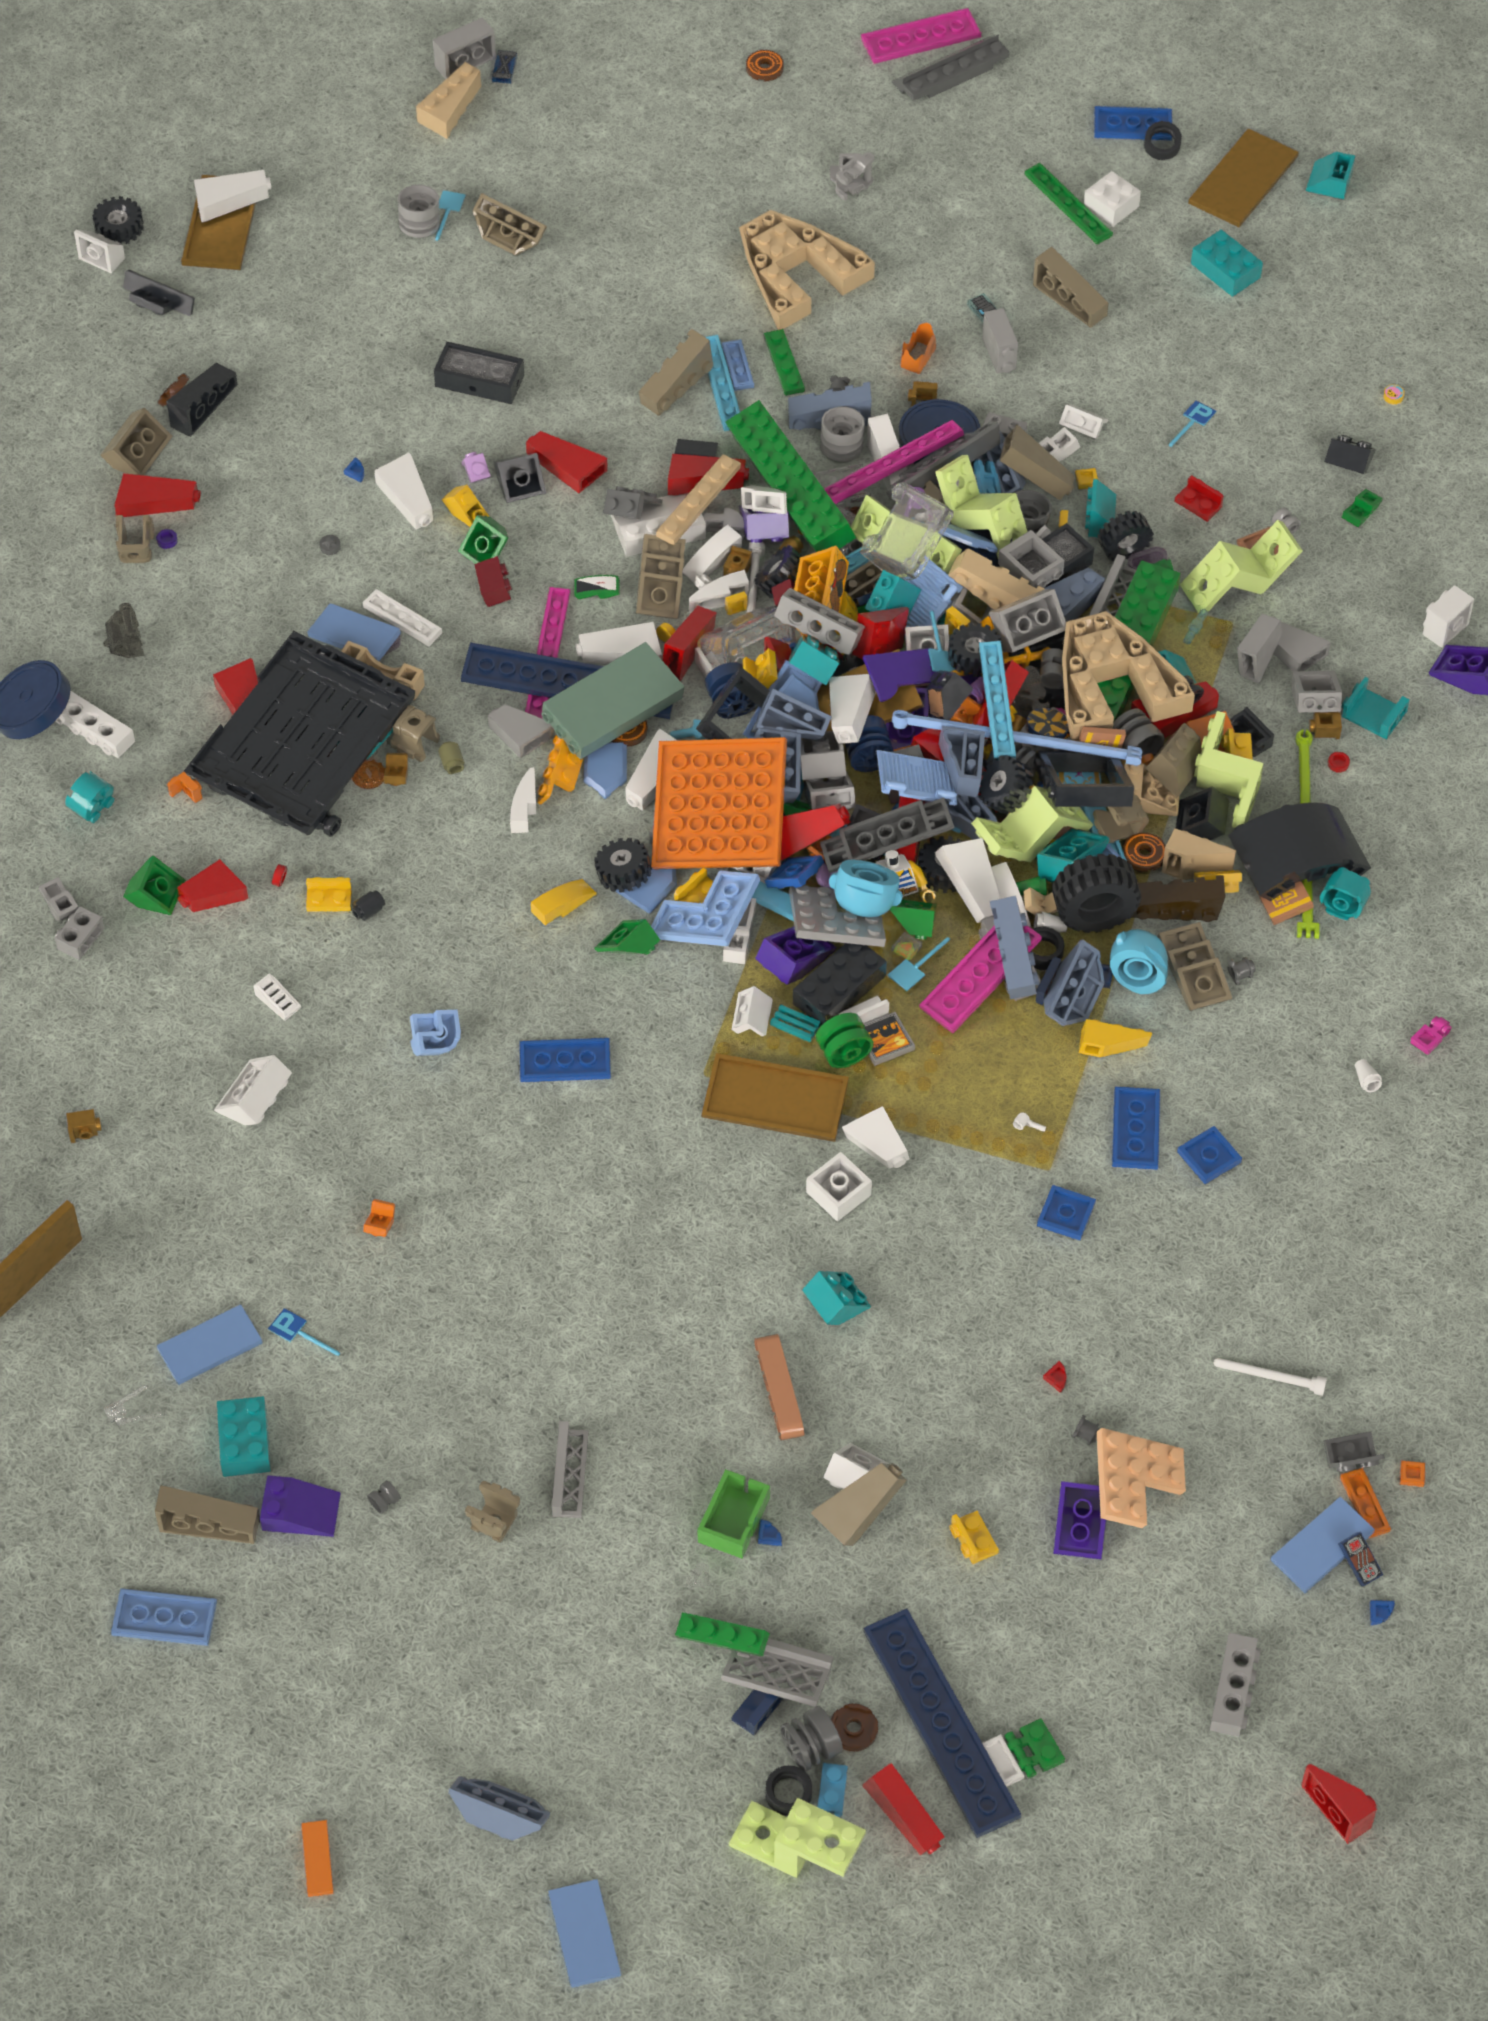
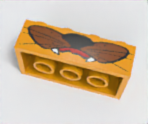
M837 546L801 557L794 590L840 613L849 561Z

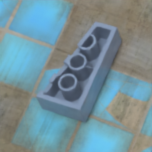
M865 382L863 386L855 388L853 385L845 386V390L833 392V389L825 390L820 395L810 393L788 398L789 429H821L824 413L835 407L855 409L863 416L864 427L868 426V418H871L872 401L870 382Z
M1016 896L990 901L1010 999L1037 994L1036 986L1040 984L1037 972H1032L1031 966L1035 965L1033 952H1028L1027 946H1031L1029 932H1024V926H1028L1025 913H1020Z

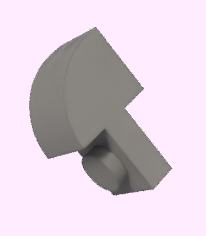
M725 508L724 514L703 513L706 532H718L726 525H729L744 540V521L741 514L737 511Z
M59 877L39 886L40 893L57 921L70 916L79 908L69 890H66Z

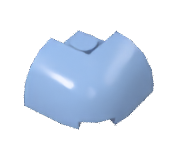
M458 1009L436 1010L434 1013L412 1014L410 1016L413 1037L410 1043L416 1056L441 1055L450 1052L456 1047L461 1034Z

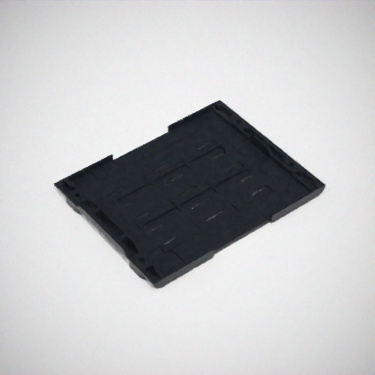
M293 630L257 676L259 682L226 725L224 727L221 724L185 768L184 772L206 783L211 790L221 795H230L267 814L272 821L282 826H290L306 835H310L342 795L345 786L379 742L381 743L400 715L412 703L415 697V690L385 676L380 670L329 645H322Z

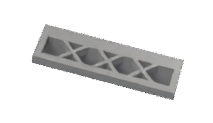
M1117 554L1090 615L1107 611L1112 616H1116L1118 610L1109 612L1107 606L1116 603L1119 609L1120 601L1123 600L1128 590L1127 586L1129 587L1132 579L1123 581L1121 575L1125 573L1134 577L1136 569L1124 566L1126 556ZM1123 588L1125 594L1117 597L1114 591Z
M559 1421L552 1516L581 1518L589 1430L569 1429L568 1421ZM569 1436L583 1437V1443L574 1449L569 1444ZM575 1455L581 1461V1465L572 1470L567 1465V1461ZM574 1477L579 1482V1486L571 1492L565 1486V1482ZM572 1498L577 1503V1511H563V1504Z

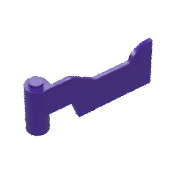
M929 648L863 656L880 702L891 699L897 692L898 686L930 683V678L936 671H932L928 652ZM978 673V677H973V674L960 677L971 685L982 676Z

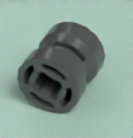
M387 1480L380 1485L378 1491H372L367 1495L370 1504L380 1514L388 1509V1505L395 1504L401 1499L396 1488Z

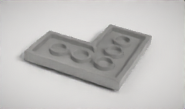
M803 885L794 888V886H790L789 895L796 938L885 946L886 937L881 916L869 918L857 916L848 911L845 913L838 912L834 889L828 887L816 888Z

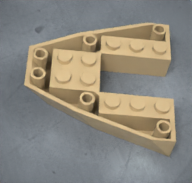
M769 210L739 227L747 261L778 330L785 329L811 314V297L785 273L804 261H808L842 296L874 278L875 262L862 250L811 224Z
M1105 611L1066 622L1062 666L1065 712L1072 741L1079 740L1083 727L1113 729L1114 716L1097 683L1129 675L1152 722L1192 712L1195 695L1187 679L1145 639L1114 616Z

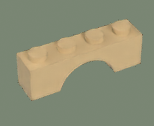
M350 641L346 643L341 651L380 670L385 676L415 690L413 701L416 700L425 686L424 673L419 668L406 663L399 668L388 667L377 661L366 647Z

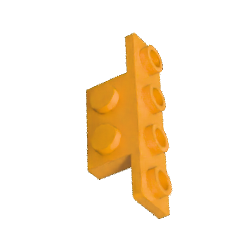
M557 735L553 740V744H555L554 749L548 756L549 765L543 772L544 781L537 792L539 795L537 803L543 804L551 796L554 785L572 792L582 765L583 758L580 760L576 754H572L568 746H566L567 743Z

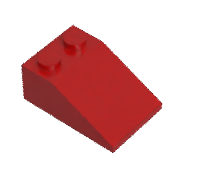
M901 607L859 613L857 622L864 625L865 628L852 654L863 660L864 655L891 653L897 649H902L909 608Z
M1312 1764L1306 1766L1301 1786L1347 1844L1372 1828L1377 1806L1371 1796H1366L1362 1789Z

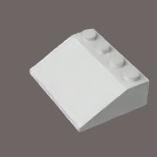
M688 494L659 497L658 499L663 500L662 504L644 501L641 520L611 515L625 556L641 554L644 534L656 535L659 527ZM702 513L680 539H685L686 543L706 539V523Z

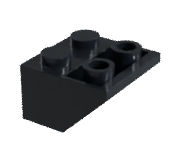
M1338 435V437L1331 438L1324 462L1366 474L1376 451L1375 448H1372V444L1361 440L1357 443L1352 442L1353 438L1346 435Z

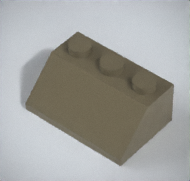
M144 407L130 414L100 456L116 470L126 474L145 475L173 436Z
M1183 723L1167 739L1146 766V769L1176 797L1181 794L1194 777L1196 759L1198 754L1202 752L1200 737L1192 728Z

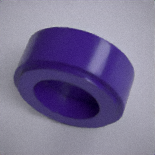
M171 529L161 530L156 536L158 546L163 549L173 548L178 542L176 532Z

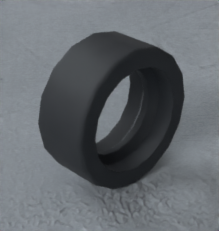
M1168 121L1153 123L1145 133L1144 147L1150 157L1157 160L1172 159L1180 150L1181 132L1175 124ZM1157 133H1167L1174 138V145L1168 149H1159L1152 144L1151 139Z
M1046 926L1036 927L1033 930L1041 935V941L1050 942L1056 947V952L1049 956H1040L1033 953L1035 959L1034 968L1047 970L1052 958H1063L1064 939L1053 928Z
M785 1765L776 1768L770 1773L766 1781L765 1798L768 1806L773 1811L783 1816H788L795 1802L784 1803L778 1800L774 1794L776 1783L785 1778L798 1780L804 1789L801 1800L810 1803L812 1800V1782L809 1775L803 1769Z

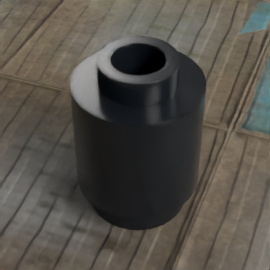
M377 890L369 891L352 903V913L357 919L361 918L365 921L382 910L385 900Z

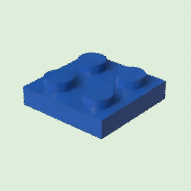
M821 855L789 857L764 881L767 888L801 887L806 884V880L810 876L818 872V869L824 864V860Z
M1215 1126L1179 1146L1177 1153L1204 1184H1207L1242 1162V1157Z
M1052 1185L1037 1221V1227L1081 1241L1096 1204V1199Z

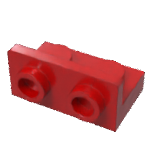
M1191 475L1188 478L1187 486L1175 496L1174 502L1208 522L1222 508L1224 495Z

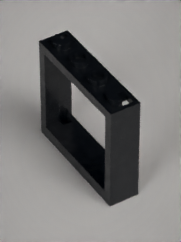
M740 668L731 676L696 727V730L708 740L732 739L711 720L734 686L760 708H762L770 690L745 669Z
M1038 750V758L1034 759L1035 771H1037L1039 780L1042 781L1043 788L1047 790L1048 798H1051L1055 807H1132L1134 785L1119 759L1067 750ZM1056 772H1105L1111 784H1062Z

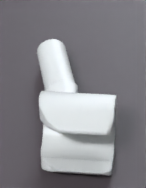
M1026 1113L1018 1114L1013 1122V1126L1019 1130H1023L1026 1125L1043 1132L1046 1130V1126L1033 1122Z

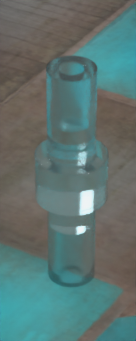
M1201 609L1196 619L1191 621L1188 626L1189 630L1183 639L1184 643L1190 644L1195 635L1200 633L1203 622L1208 615L1207 610Z

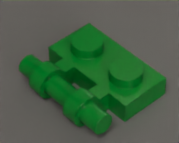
M1042 1718L1021 1727L1019 1732L1022 1738H1016L1013 1731L1008 1732L1004 1736L1008 1742V1748L1011 1753L1014 1752L1019 1761L1020 1769L1026 1773L1028 1778H1032L1037 1774L1034 1769L1036 1765H1039L1042 1772H1045L1065 1762V1757ZM1028 1746L1033 1756L1027 1757L1023 1748Z

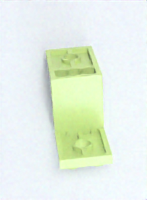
M961 455L935 471L951 524L965 530L989 529L992 541L998 549L996 552L998 559L999 550L1010 544L1011 538L1014 541L1028 532L1017 494H980L968 455Z
M866 495L851 525L856 539L877 555L911 568L924 554L949 574L956 557L962 551L961 548L946 537L936 533L935 529L931 526L896 514L869 495Z
M1277 520L1251 549L1219 541L1181 582L1180 586L1197 612L1205 616L1231 587L1263 594L1303 550L1283 521ZM1278 545L1279 552L1275 555L1274 549ZM1207 581V589L1204 591L1203 584Z
M1217 711L1215 719L1211 718L1209 721L1208 735L1204 736L1201 746L1202 752L1198 754L1196 759L1194 777L1197 778L1196 786L1207 789L1213 786L1220 793L1240 799L1239 805L1236 804L1233 813L1232 827L1235 828L1240 824L1247 823L1250 818L1261 785L1264 763L1218 751L1224 730L1225 713Z
M1034 786L1031 789V793L1026 795L1027 801L1021 802L1022 807L1020 809L1015 807V812H1010L1001 823L977 817L971 824L976 829L975 833L977 836L983 838L988 844L987 848L992 854L1014 858L1018 861L1032 862L1037 854L1046 847L1064 826H1070L1076 830L1089 831L1093 823L1080 807H1055L1051 798H1048L1047 790Z
M799 1798L796 1799L787 1817L751 1801L729 1842V1846L796 1878L806 1860L844 1877L866 1834V1830ZM764 1828L770 1832V1836L767 1839H759L756 1836V1832ZM832 1837L836 1838L839 1844L834 1848H830L824 1842Z

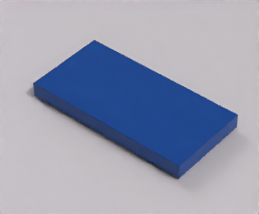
M1095 106L1094 138L1145 140V133L1153 123L1159 121L1172 123V109ZM1157 133L1153 135L1151 140L1172 141V136L1167 133Z
M609 1038L520 1041V1082L611 1079Z
M1115 1086L1112 1167L1158 1170L1160 1089Z

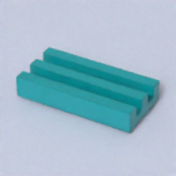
M781 1004L778 1011L775 1012L774 1018L770 1021L771 1026L808 1042L812 1041L821 1024L820 1021ZM779 1019H781V1020H783V1021H785V1022H788V1023H790L791 1025H788V1024H786V1023H784V1022H781V1021H779ZM798 1028H802V1029H804V1030H806V1031H809L810 1034L807 1033V1032H805V1031H802V1030H800V1029H798Z

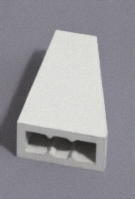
M264 170L194 180L201 222L269 198L268 189H271L270 177L266 178Z
M888 414L868 418L867 445L874 461L900 448ZM907 467L883 478L888 491L892 489L890 485L901 479L899 474L907 470Z
M410 453L374 470L376 484L416 530L420 527L428 526L433 521L432 506Z
M653 622L580 634L579 643L576 644L577 656H582L583 663L607 665L644 642H647L662 660V653Z
M870 675L831 677L829 680L831 725L838 744L859 742L876 693Z
M661 729L656 732L626 786V800L628 804L632 807H638L642 811L656 797L659 741H676L675 738Z
M983 838L942 846L935 852L936 857L976 922L981 923L982 919L993 916L990 901L1000 899V895Z

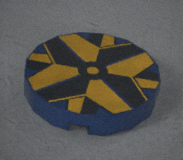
M1039 708L1030 712L1027 717L1026 727L1029 728L1028 732L1030 734L1060 739L1067 736L1069 731L1067 718L1057 710Z

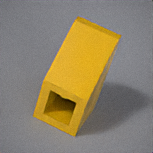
M468 485L455 487L441 499L453 516L470 527L476 516L490 517Z

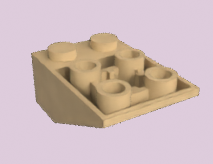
M1121 760L1134 785V795L1139 797L1144 812L1147 814L1169 816L1178 815L1179 796L1176 797L1146 769L1147 765L1142 763L1138 766L1125 764L1126 760Z
M1174 828L1165 847L1162 873L1185 880L1194 879V872L1233 870L1236 850L1214 843L1209 839L1192 835L1187 831Z

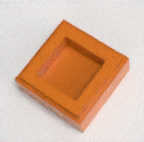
M1401 1460L1400 1485L1424 1487L1425 1463Z

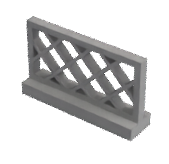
M768 1638L763 1657L732 1650L721 1680L816 1707L825 1683L829 1679L833 1656ZM738 1656L745 1657L748 1659L741 1661ZM761 1662L770 1664L771 1666L764 1667ZM755 1664L758 1670L749 1672L746 1666ZM740 1669L743 1674L738 1676L731 1674L730 1671ZM785 1669L794 1671V1673L788 1674ZM779 1671L782 1676L773 1679L769 1673ZM763 1675L767 1681L759 1682L754 1678ZM809 1676L816 1677L819 1679L812 1681ZM802 1677L805 1683L796 1685L793 1680ZM787 1682L791 1688L783 1689L778 1684ZM811 1689L815 1695L814 1697L804 1695L801 1691Z

